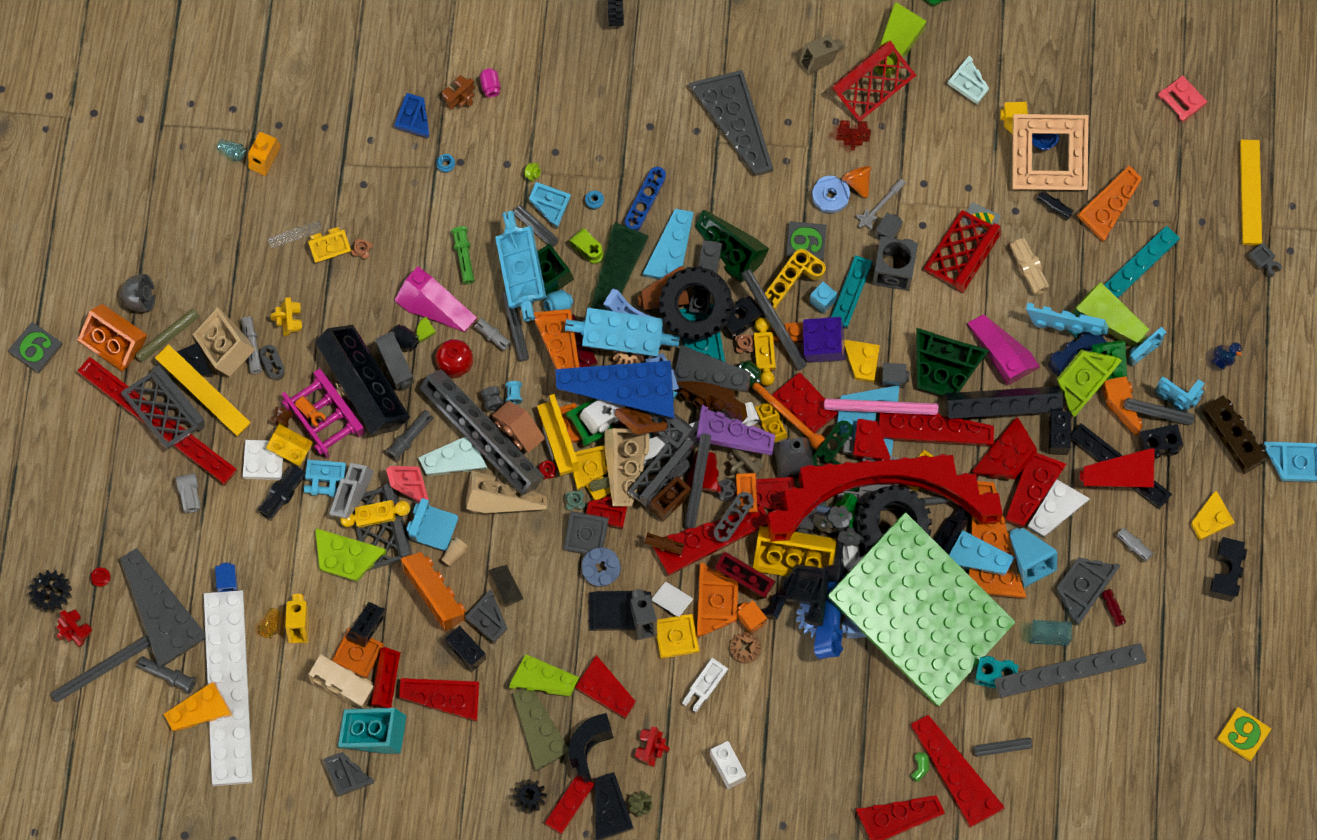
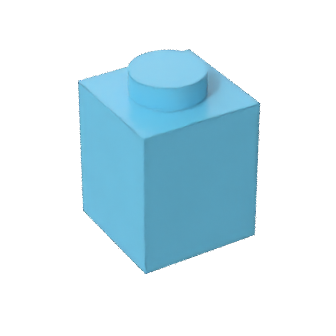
M822 282L811 293L809 303L824 314L836 302L837 292L825 282Z

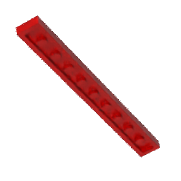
M89 357L77 372L144 423L121 395V392L129 386ZM132 391L128 394L131 399L140 400V395L137 392ZM141 404L140 410L143 413H151L152 406ZM155 407L154 414L165 415ZM153 418L152 424L155 427H163L164 420ZM166 420L165 428L176 429L177 423L175 421ZM179 425V430H185ZM164 432L163 438L170 442L175 438V433ZM192 434L174 445L176 449L223 485H226L237 472L234 466Z

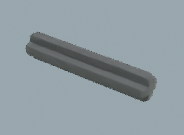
M518 205L514 209L515 215L527 226H531L533 231L547 244L550 243L552 247L558 244L559 239L524 207Z
M1028 737L975 745L974 753L978 757L1031 749L1032 740Z

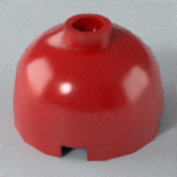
M458 339L447 340L438 347L435 355L436 366L439 370L442 369L450 378H460L471 370L473 353L464 341Z

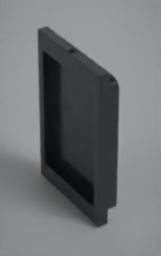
M633 591L589 592V631L636 630L631 613ZM643 591L644 595H650L651 597V592Z

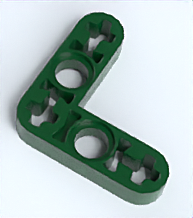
M842 420L835 425L814 454V466L824 465H818V456H825L824 460L827 463H831L832 460L834 462L833 465L841 464L834 458L853 433V426L850 422ZM847 424V429L849 430V432H844L840 436L844 438L841 442L839 438L833 435L835 432L837 435H839V433L841 432L840 426H845ZM832 439L838 442L836 450L828 448V442ZM855 487L848 491L855 492L858 491L860 487Z

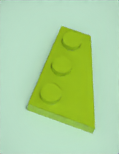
M525 654L509 688L516 689V687L527 688V691H534L535 689L546 691L549 694L571 696L579 681V677Z

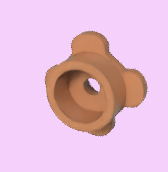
M363 239L355 240L354 249L351 251L352 255L361 256L363 259L369 258V251L372 249L373 244Z
M750 334L736 336V351L738 353L745 351L753 352L755 350L753 346L754 337Z

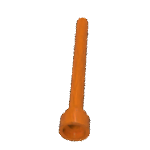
M754 383L753 389L809 438L810 446L818 450L826 438L821 434H814L759 383Z

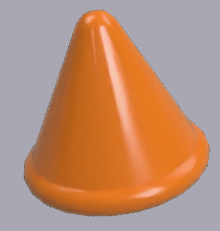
M864 166L855 169L842 177V180L863 198H867L869 195L871 167Z

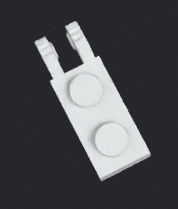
M711 658L691 686L690 692L682 704L687 706L694 694L697 695L700 699L693 706L692 710L696 713L725 676L728 668L714 658Z

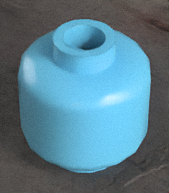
M564 290L547 294L543 302L545 311L571 309V305H573L572 296Z

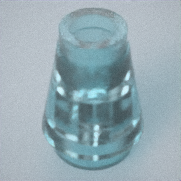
M221 139L217 144V149L233 161H241L246 154V148L240 143Z

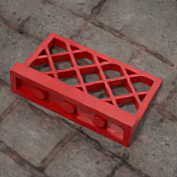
M890 40L886 41L830 88L837 94L856 120L860 122L917 75ZM892 52L897 57V65H887V56ZM876 65L883 66L882 77L872 76L873 68ZM886 67L896 68L895 79L885 78ZM899 68L906 69L910 76L905 80L898 79ZM860 78H869L868 89L858 88ZM872 78L882 79L881 90L871 89ZM885 80L895 81L893 90L883 91ZM847 89H854L853 101L846 100L842 93ZM857 90L867 91L866 102L856 101ZM870 91L880 92V100L877 103L869 102ZM856 103L866 104L865 112L861 116L855 111Z
M961 210L925 265L924 271L955 286L957 291L964 293L1001 236V226L996 223L992 225ZM965 217L971 221L972 225L961 227L960 221ZM983 226L988 229L986 233L977 235L975 228ZM973 229L975 236L964 239L962 231ZM960 232L962 239L951 242V235ZM976 240L977 247L968 250L966 243ZM964 244L965 251L954 252L953 246ZM951 247L952 254L942 257V249ZM967 255V262L958 265L956 257ZM954 258L956 265L945 268L943 261ZM941 262L943 269L935 271L930 267L933 263ZM957 270L958 276L953 280L947 276V272Z

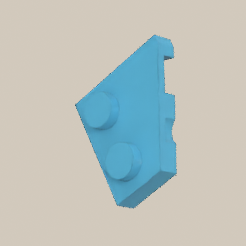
M1160 327L1154 334L1146 338L1139 347H1134L1129 352L1128 363L1134 366L1162 344L1167 332Z

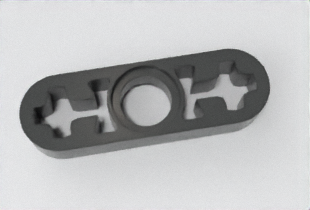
M742 492L738 494L716 526L714 536L719 542H727L731 539L752 508L754 499L750 493ZM746 496H748V501L750 502V504H745L742 507V510H745V512L742 514L741 511L737 508H734V506L737 505L739 507L742 503L740 498H745ZM731 512H737L740 516L739 520L735 523L730 522L728 519ZM724 521H726L730 526H734L732 530L730 529V527L727 529V537L723 536L722 538H719L720 534L718 530H724V528L726 527V525L723 524Z

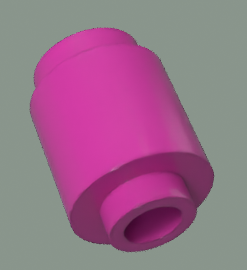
M492 68L483 70L479 75L483 93L486 97L498 96L501 90L498 72Z

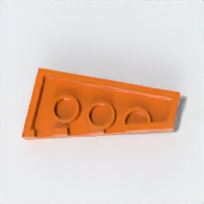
M1129 165L1077 215L1102 242L1106 240L1142 177Z
M571 309L534 312V321L555 368H578L579 361L574 332L565 331L566 319L572 320Z

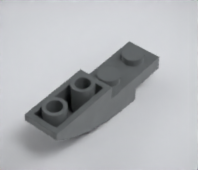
M703 240L698 267L708 268L718 274L722 243ZM699 285L693 286L689 312L708 315L713 296L707 288Z

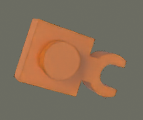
M803 322L785 323V329L793 342L804 343ZM778 336L773 337L774 342H780Z

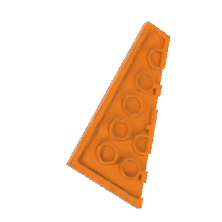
M977 481L980 495L986 492L997 493L994 482ZM1002 515L999 523L980 524L972 516L971 535L1012 555L1014 560L1005 576L969 568L968 575L989 596L1026 599V593L1023 589L1022 579L1017 568L1004 516Z

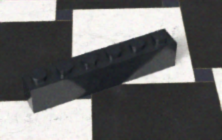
M1059 386L945 393V412L949 419L1063 411V392Z

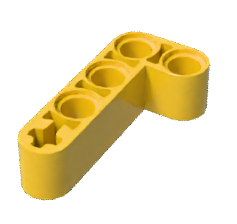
M797 250L765 292L769 301L772 297L774 298L772 301L774 310L776 311L802 274H805L814 281H818L823 278L826 266L807 250ZM803 256L806 258V262L799 263L796 258ZM819 267L822 272L815 274L812 272V268ZM787 271H793L795 273V277L788 278L785 275V273ZM782 286L785 291L778 293L774 288Z

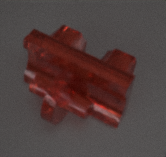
M841 120L839 128H837L836 141H844V145H851V151H855V146H862L863 142L870 141L871 129L868 128L867 121L857 122V129H851L850 121Z

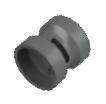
M497 386L485 388L480 392L482 399L485 400L484 406L486 411H495L504 405L503 400L499 397L500 391Z

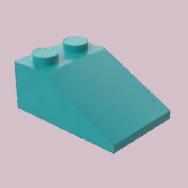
M396 708L344 709L338 747L382 754L401 753L407 715Z

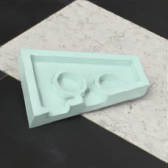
M466 436L418 457L426 476L487 469L480 451Z

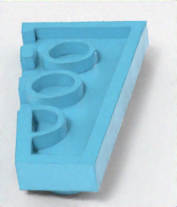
M680 209L674 210L643 272V277L660 279L677 267L683 266L694 212Z
M1027 303L1026 311L1033 325L1038 328L1052 327L1059 331L1068 329L1076 333L1084 331L1090 332L1093 335L1107 334L1109 327L1104 319L1082 314L1076 317L1074 314L1064 310L1061 313H1056L1050 307L1044 306L1043 309L1034 308V304Z

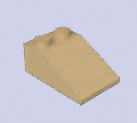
M218 307L192 334L214 367L229 377L255 351L249 339Z

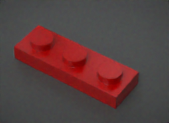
M387 647L381 648L371 705L379 708L392 707L401 652Z
M577 774L546 820L545 825L562 835L595 784L592 782L584 783L583 778L578 777Z

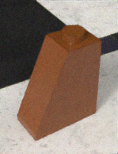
M684 266L677 267L640 291L641 295H637L638 305L642 306L643 310L660 308L659 296H661L662 287L665 286L669 277H672L675 272L683 270ZM687 288L681 293L678 305L689 304Z

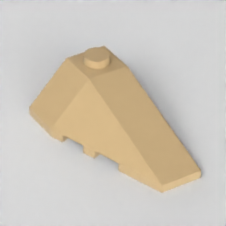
M613 428L605 430V455L613 506L633 505L634 498L628 494V490L638 480L640 473L643 472V463L649 452V433L637 435L630 429Z
M471 471L466 497V509L474 513L547 509V496L534 491L522 496L508 481L506 484L495 481V476Z

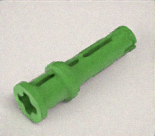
M460 226L451 230L455 240L454 249L458 251L463 284H472L475 282L469 254L471 244L467 238L468 228Z

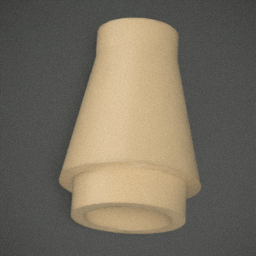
M456 537L454 541L451 540L441 560L450 567L452 563L467 552L468 546Z

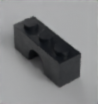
M1225 537L1221 538L1216 561L1225 563L1229 568V573L1225 575L1215 573L1211 581L1209 597L1232 602L1235 596L1238 597L1240 585H1237L1238 578H1242L1244 567H1241L1242 560L1245 561L1247 549H1244L1245 542Z

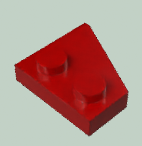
M608 496L602 500L589 501L586 514L609 518V527L623 529L628 506H613L612 498Z

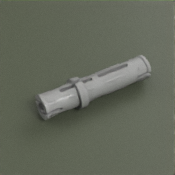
M253 317L241 318L243 334L255 348V351L248 357L250 373L258 374L262 372L256 341L258 336L254 330Z

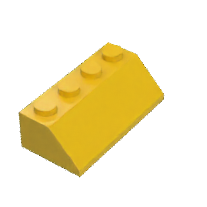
M760 526L753 568L764 573L788 576L796 564L819 568L833 565L836 539L794 532L790 540L770 542L768 527Z

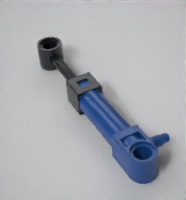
M834 526L831 534L838 538L839 532L847 531L848 527L841 526L838 528ZM836 540L834 565L824 566L830 572L827 595L849 572L841 564L844 544ZM827 597L823 625L817 626L814 652L818 659L838 657L843 651L841 645L843 631L839 628L841 611Z

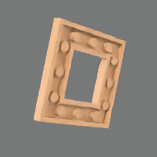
M1013 114L1012 189L1087 190L1089 115ZM1032 134H1069L1068 171H1032Z

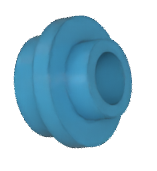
M443 154L438 157L436 163L440 171L450 172L454 169L455 159L451 155ZM448 162L449 165L444 166L443 163Z
M590 191L586 195L585 202L588 207L598 209L604 203V196L599 191ZM592 197H597L598 200H597V201H592L591 198H592Z

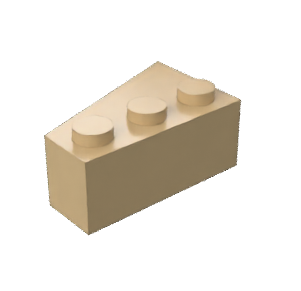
M321 654L309 673L312 685L358 709H365L373 695L374 686L370 680L366 678L361 679L351 670L341 667Z

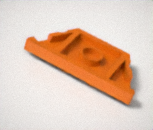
M700 563L697 637H702L737 622L738 582L724 576L723 573L717 570L714 571L704 563Z

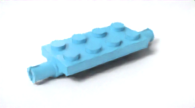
M507 211L508 215H506V212L502 214L505 224L504 233L495 238L508 305L511 309L521 306L523 321H530V318L531 320L535 319L532 303L546 299L533 228L531 226L517 227L514 211Z
M587 308L586 319L583 322L566 319L565 331L578 332L583 335V347L658 357L659 346L678 347V341L680 340L679 335L663 333L662 318Z

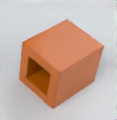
M753 600L750 603L744 602L738 607L737 618L750 634L767 623V617Z

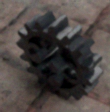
M46 570V575L44 576L40 572L39 579L33 578L35 584L29 585L30 589L33 590L29 592V596L33 597L31 599L32 603L36 604L37 609L43 607L46 613L48 609L55 613V608L57 607L62 610V604H69L66 598H72V595L69 593V591H72L69 579H65L63 573L58 576L57 570H54L53 574ZM56 580V583L54 582L51 587L50 582ZM40 587H44L46 589H42L41 592L38 591ZM60 591H63L61 596L55 594V592L60 593ZM50 595L51 601L49 603H45V600H48Z

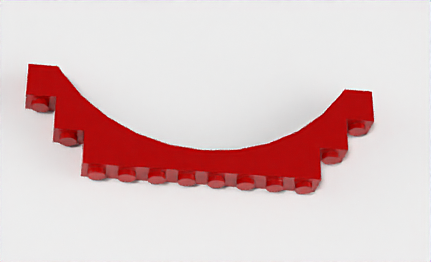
M940 454L933 457H902L897 460L882 459L873 462L865 460L860 463L844 462L836 465L828 463L823 466L807 465L801 467L799 473L800 489L792 487L784 491L783 503L785 511L774 510L769 512L767 525L770 542L790 540L803 519L817 506L839 493L855 487L872 484H903L926 489L942 495L961 506L980 524L999 523L1003 513L999 493L986 492L980 495L976 474L962 473L957 475L953 455Z

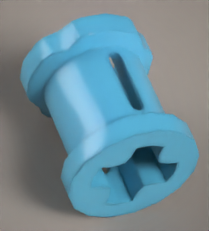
M506 382V402L522 403V398L520 397L521 382Z

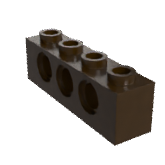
M1223 395L1204 406L1202 414L1244 474L1264 463L1267 458L1264 448L1257 444L1253 432L1246 428L1243 418L1234 411V406L1229 399H1226ZM1221 415L1227 416L1229 421L1222 420ZM1231 431H1237L1240 436L1232 435ZM1242 447H1248L1251 452H1245Z

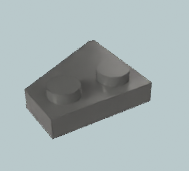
M489 590L465 616V619L495 644L507 631V626L496 603L494 594Z

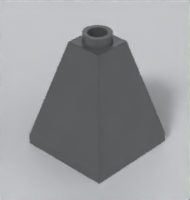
M802 437L774 443L773 454L778 478L794 477L796 479L799 478L801 467L807 465L814 466L809 438Z

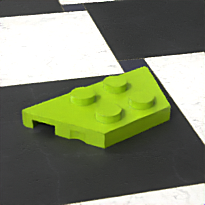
M1086 350L1079 351L1057 378L1071 415L1075 417L1121 363L1122 360L1120 358Z
M316 528L319 567L322 572L358 582L364 576V573L370 570L375 565L374 563L387 552L384 548Z

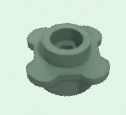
M582 491L567 492L565 494L567 499L566 508L568 510H573L574 508L583 509L585 507L583 502L584 493Z

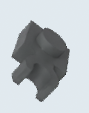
M1264 243L1260 244L1248 255L1260 270L1266 267L1267 274L1270 277H1273L1275 274L1272 270L1273 267L1278 271L1282 269V265L1279 262L1273 261L1275 255Z

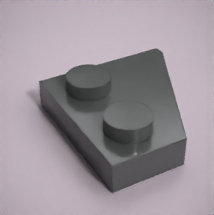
M343 752L323 760L338 797L374 784L373 778L368 777L361 771V768L357 764L352 763Z

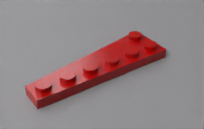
M879 412V428L883 439L978 446L994 445L993 425L963 420L961 418L949 419L946 416H941V414Z
M762 505L758 506L757 512L746 515L731 539L727 542H719L714 536V530L721 521L718 520L712 523H705L693 529H686L677 534L667 535L670 540L685 543L681 555L666 550L663 552L657 547H653L668 576L758 531L760 526H768V515ZM738 513L728 516L729 521L732 523L737 522L740 518ZM724 521L723 524H725L726 527L724 528V530H718L720 534L719 538H722L723 536L727 537V529L730 527V529L732 530L734 526H730L726 521Z
M929 715L911 724L912 729L970 828L1005 809L1000 800Z

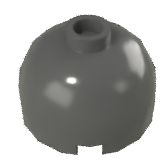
M138 274L125 281L120 297L130 310L146 312L153 309L156 295L152 296L151 289H155L152 279L147 274Z

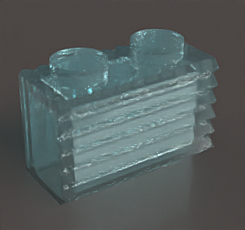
M1039 619L1032 621L1030 626V644L1069 646L1072 640L1071 621L1056 622L1054 620L1052 622L1050 620L1048 622L1043 619L1041 621Z

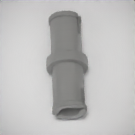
M483 318L478 321L479 324L475 325V328L482 332L488 341L494 342L503 351L508 348L507 345L511 344V341L499 333V329L493 328Z
M1125 527L1116 536L1129 547L1131 552L1134 551L1145 562L1154 554L1153 551L1141 542L1140 538H1136Z

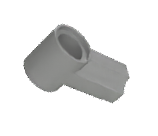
M196 474L176 476L184 513H194L201 510Z

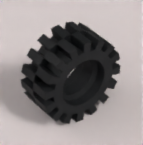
M607 0L609 26H624L623 0Z

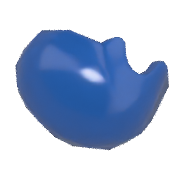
M1032 134V144L1040 150H1049L1055 147L1059 141V134Z

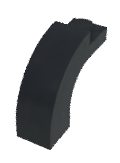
M607 713L586 720L577 728L570 740L569 760L572 768L576 767L578 777H582L584 783L592 782L587 763V757L592 747L600 742L614 739Z

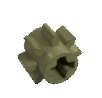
M640 790L639 794L633 793L628 801L630 805L629 811L634 812L635 815L640 817L643 813L649 814L653 807L651 801L653 797Z

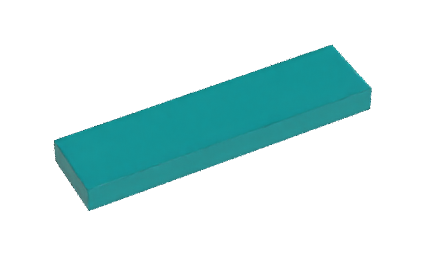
M857 255L854 257L831 316L841 317L845 329H848L873 261Z

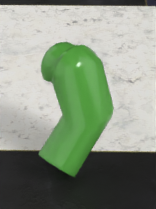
M918 752L915 755L918 768L911 777L916 782H919L929 771V757L926 753Z

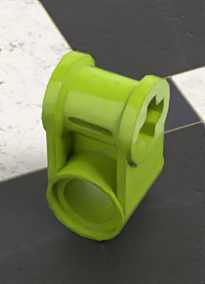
M582 228L569 240L570 245L590 263L598 264L603 260L601 244L586 229Z

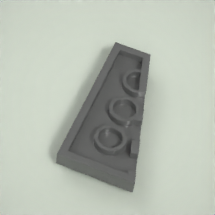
M681 345L675 378L677 382H705L719 385L732 391L748 393L751 373Z

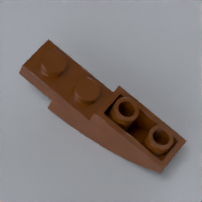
M677 382L679 388L677 389L678 397L683 401L694 404L697 408H702V405L710 410L714 407L716 410L722 411L742 422L748 417L746 405L736 400L735 392L730 389L705 382Z

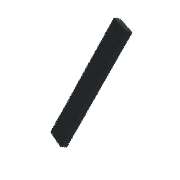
M1082 423L1071 434V441L1098 462L1123 456ZM1155 480L1154 488L1131 487L1159 510L1172 495Z

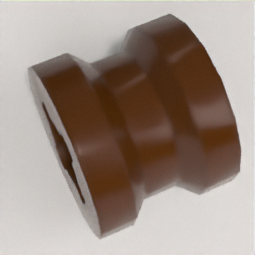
M275 407V414L271 417L270 423L275 426L281 424L288 428V421L292 418L293 413L286 408Z

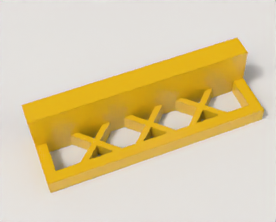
M555 394L549 395L550 402L537 405V409L560 476L578 471L579 467Z

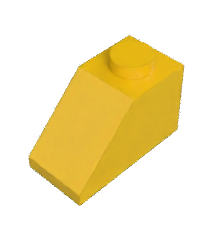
M1005 102L1003 109H1000V120L1004 121V127L1012 134L1013 114H1028L1027 102Z

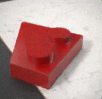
M857 420L853 457L877 461L890 459V454L877 421Z
M696 451L686 484L691 489L698 451ZM713 452L708 453L702 490L721 492V487L718 485L717 457Z

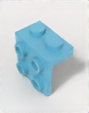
M1161 377L1155 392L1162 400H1168L1172 403L1176 410L1187 412L1191 406L1196 407L1201 400V396L1204 393L1202 389L1205 383L1198 379L1190 391L1186 393L1165 377Z
M421 498L420 503H416L413 514H415L413 521H409L407 526L409 539L446 551L458 522V516L431 507L429 500Z

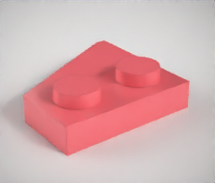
M390 466L386 469L392 488L418 502L421 501V498L429 500L420 467Z

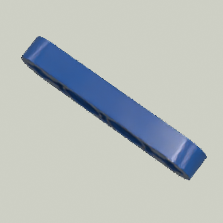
M654 167L647 175L625 219V228L629 232L634 233L641 229L665 182L666 173L663 168ZM660 173V177L657 178L655 185L653 183L654 175ZM652 188L655 193L648 196L644 193V190ZM643 203L647 208L645 211H638L636 206ZM635 215H637L636 224L630 226V222H633Z

